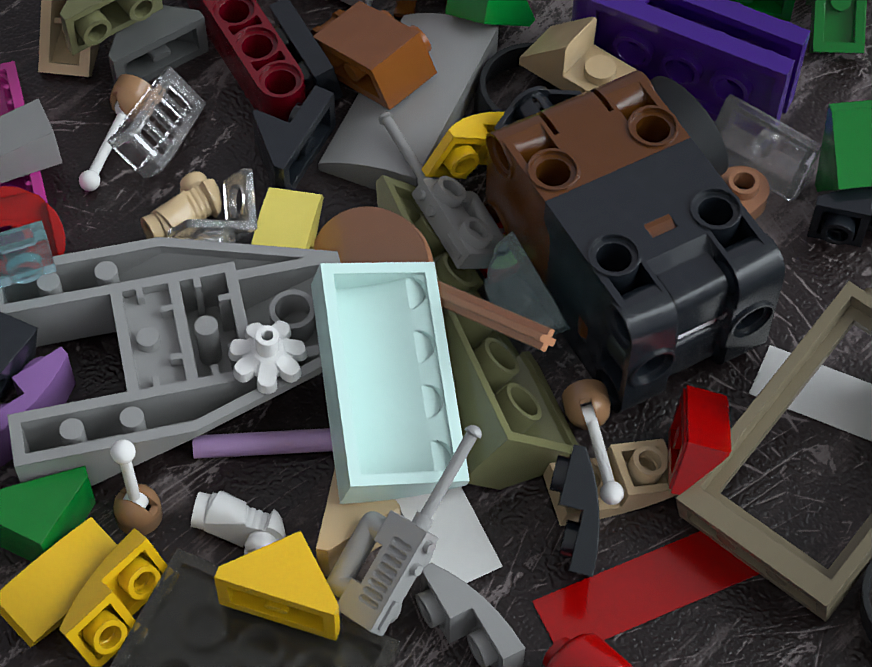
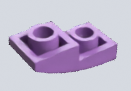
M62 347L46 356H40L31 360L24 366L21 372L12 377L18 398L10 403L0 404V467L13 459L7 415L65 404L74 389L76 382L69 357Z

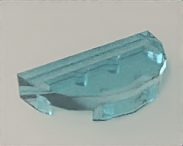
M512 230L493 250L494 256L488 266L487 279H485L484 285L489 302L555 330L553 335L570 330L571 328L517 235Z

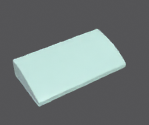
M320 263L311 283L340 504L384 501L430 494L463 439L435 263ZM466 459L448 490L466 486L469 483Z

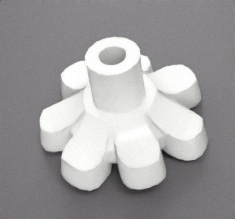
M278 320L272 326H263L258 322L252 323L246 327V340L234 339L230 345L228 356L232 361L237 362L233 369V375L235 379L242 383L248 382L256 376L258 377V391L262 394H272L277 390V377L280 376L289 383L296 382L301 377L302 371L298 362L304 361L307 358L304 343L300 340L290 339L291 328L284 321Z

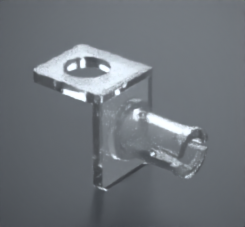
M242 168L223 181L225 220L187 219L168 230V238L230 243L257 230L252 169ZM239 187L242 192V208L240 214L238 213L236 206V198Z

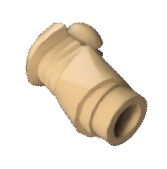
M198 171L185 175L180 181L181 193L153 210L151 214L140 219L146 238L166 237L183 239L194 229L196 224H200L207 217L212 216L216 219L221 211L222 200L215 180L207 179L204 173Z

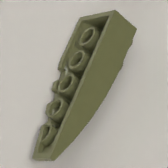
M382 175L376 181L378 208L392 211L404 217L419 229L430 247L433 262L435 263L437 280L482 299L477 290L484 282L475 269H457L412 196L416 186ZM442 308L462 436L464 437L467 431L464 429L469 425L478 426L482 432L481 439L477 438L466 457L470 480L468 484L501 490L542 476L549 463L556 462L558 455L569 457L571 447L574 444L578 445L540 366L530 351H523L519 355L508 336Z

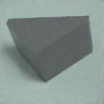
M163 5V9L152 14L147 19L136 22L117 32L108 54L114 85L122 74L134 75L148 82L208 52L205 18L199 10Z

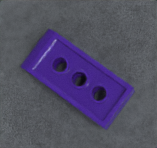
M573 0L571 21L587 17H595L597 23L594 45L636 70L643 72L649 80L656 76H664L674 80L697 99L713 121L769 143L778 129L781 114H786L794 99L811 32L791 22L775 18L730 0Z

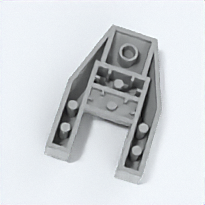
M155 237L0 266V312L37 327L36 347L117 332L127 392L8 414L14 467L20 483L85 466L90 484L93 486L121 473L120 464L116 463L110 455L111 446L118 440L125 439L134 445L136 450L135 457L132 460L134 467L194 439L321 374L322 366L311 283L320 263H341L338 251ZM278 320L284 321L290 325V339L300 340L304 343L307 358L304 361L298 362L302 374L296 382H286L279 376L277 377V390L272 394H262L257 389L258 377L254 376L251 380L244 383L235 379L233 369L237 362L229 358L228 351L234 339L246 340L245 331L248 325L258 322L263 326H272Z

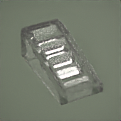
M169 66L162 71L107 142L144 179L163 171L173 158L206 105V102ZM168 88L187 105L185 109L166 92ZM160 101L177 117L175 122L158 106ZM151 115L167 130L166 134L149 119ZM142 128L158 143L156 147L140 133Z

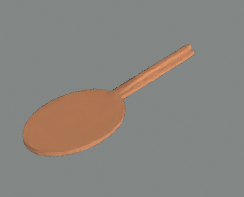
M378 207L352 208L334 216L322 227L313 247L315 250L338 251L341 263L433 262L430 247L419 229L404 217ZM437 280L442 308L543 352H546L548 345L554 346L556 339L552 338L555 332L552 328Z

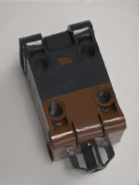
M636 70L584 93L575 90L547 89L544 86H535L523 91L512 101L509 108L494 127V131L486 135L487 173L486 195L483 204L495 223H502L509 248L521 265V274L592 379L599 380L605 384L611 402V410L615 413H621L664 392L669 376L707 358H710L716 364H723L766 343L785 277V265L781 252L774 240L763 232L742 205L739 197L732 192L681 126L677 117L661 100L650 80L643 72Z

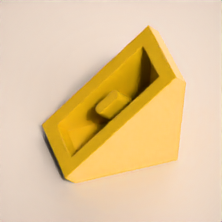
M301 531L218 567L214 580L219 604L334 641L337 640L340 632L338 602Z

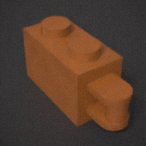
M358 1L346 11L336 10L332 13L329 20L321 26L317 25L310 30L334 67L337 79L388 110L399 104L437 73L429 55L432 49L426 35L417 26L411 25L409 27L396 20L386 10L382 9L379 11L361 1Z

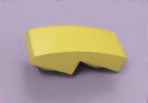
M269 187L259 213L251 244L313 249L324 199L323 195Z

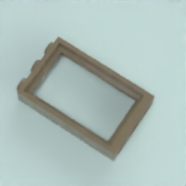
M850 281L847 282L730 429L732 450L730 455L716 468L676 497L678 512L681 518L825 622H827L856 584L872 560V513L830 568L827 569L722 495L721 492L851 327L855 325L872 336V288L862 290Z

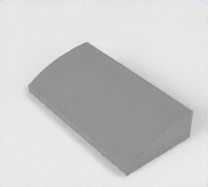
M416 13L404 15L400 21L401 23L409 27L411 25L417 26L428 38L432 47L429 55L437 73L391 110L359 93L319 161L318 169L376 190V181L382 175L417 187V177L385 126L380 125V114L388 111L394 115V122L421 165L424 166L446 132L463 118L477 91L485 64L497 53L499 26L482 24L447 14Z

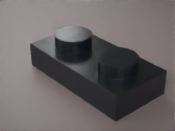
M279 0L269 5L276 24L274 29L303 72L305 92L311 91L316 85L334 92L335 101L344 97L334 67L290 0Z

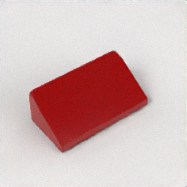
M689 385L686 386V389L683 388L668 432V488L671 489L672 494L681 495L716 468L732 451L729 400L723 394Z

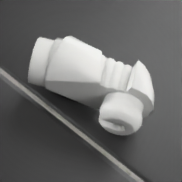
M224 491L213 492L212 494L199 492L196 497L191 527L202 529L209 534L242 548L244 545V555L286 537L283 520L275 509L269 514L256 510L253 507L250 508L246 505L245 501Z

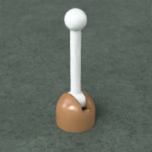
M122 74L113 86L110 103L112 110L117 116L90 169L82 172L79 176V185L85 191H94L99 187V173L126 120L142 117L150 110L157 94L155 89L142 78L130 74Z
M579 380L564 390L562 394L564 410L569 421L575 427L589 431L603 481L600 497L606 504L616 505L623 499L624 489L621 484L614 480L599 427L610 416L611 402L605 384L599 380ZM592 402V404L581 406V404Z
M121 439L116 441L110 449L111 458L120 464L125 487L120 490L115 498L113 513L118 527L124 533L129 534L135 528L141 534L147 535L153 532L162 521L163 509L158 494L146 484L137 483L132 464L136 453L135 447L130 441ZM147 505L151 506L149 511L145 509Z

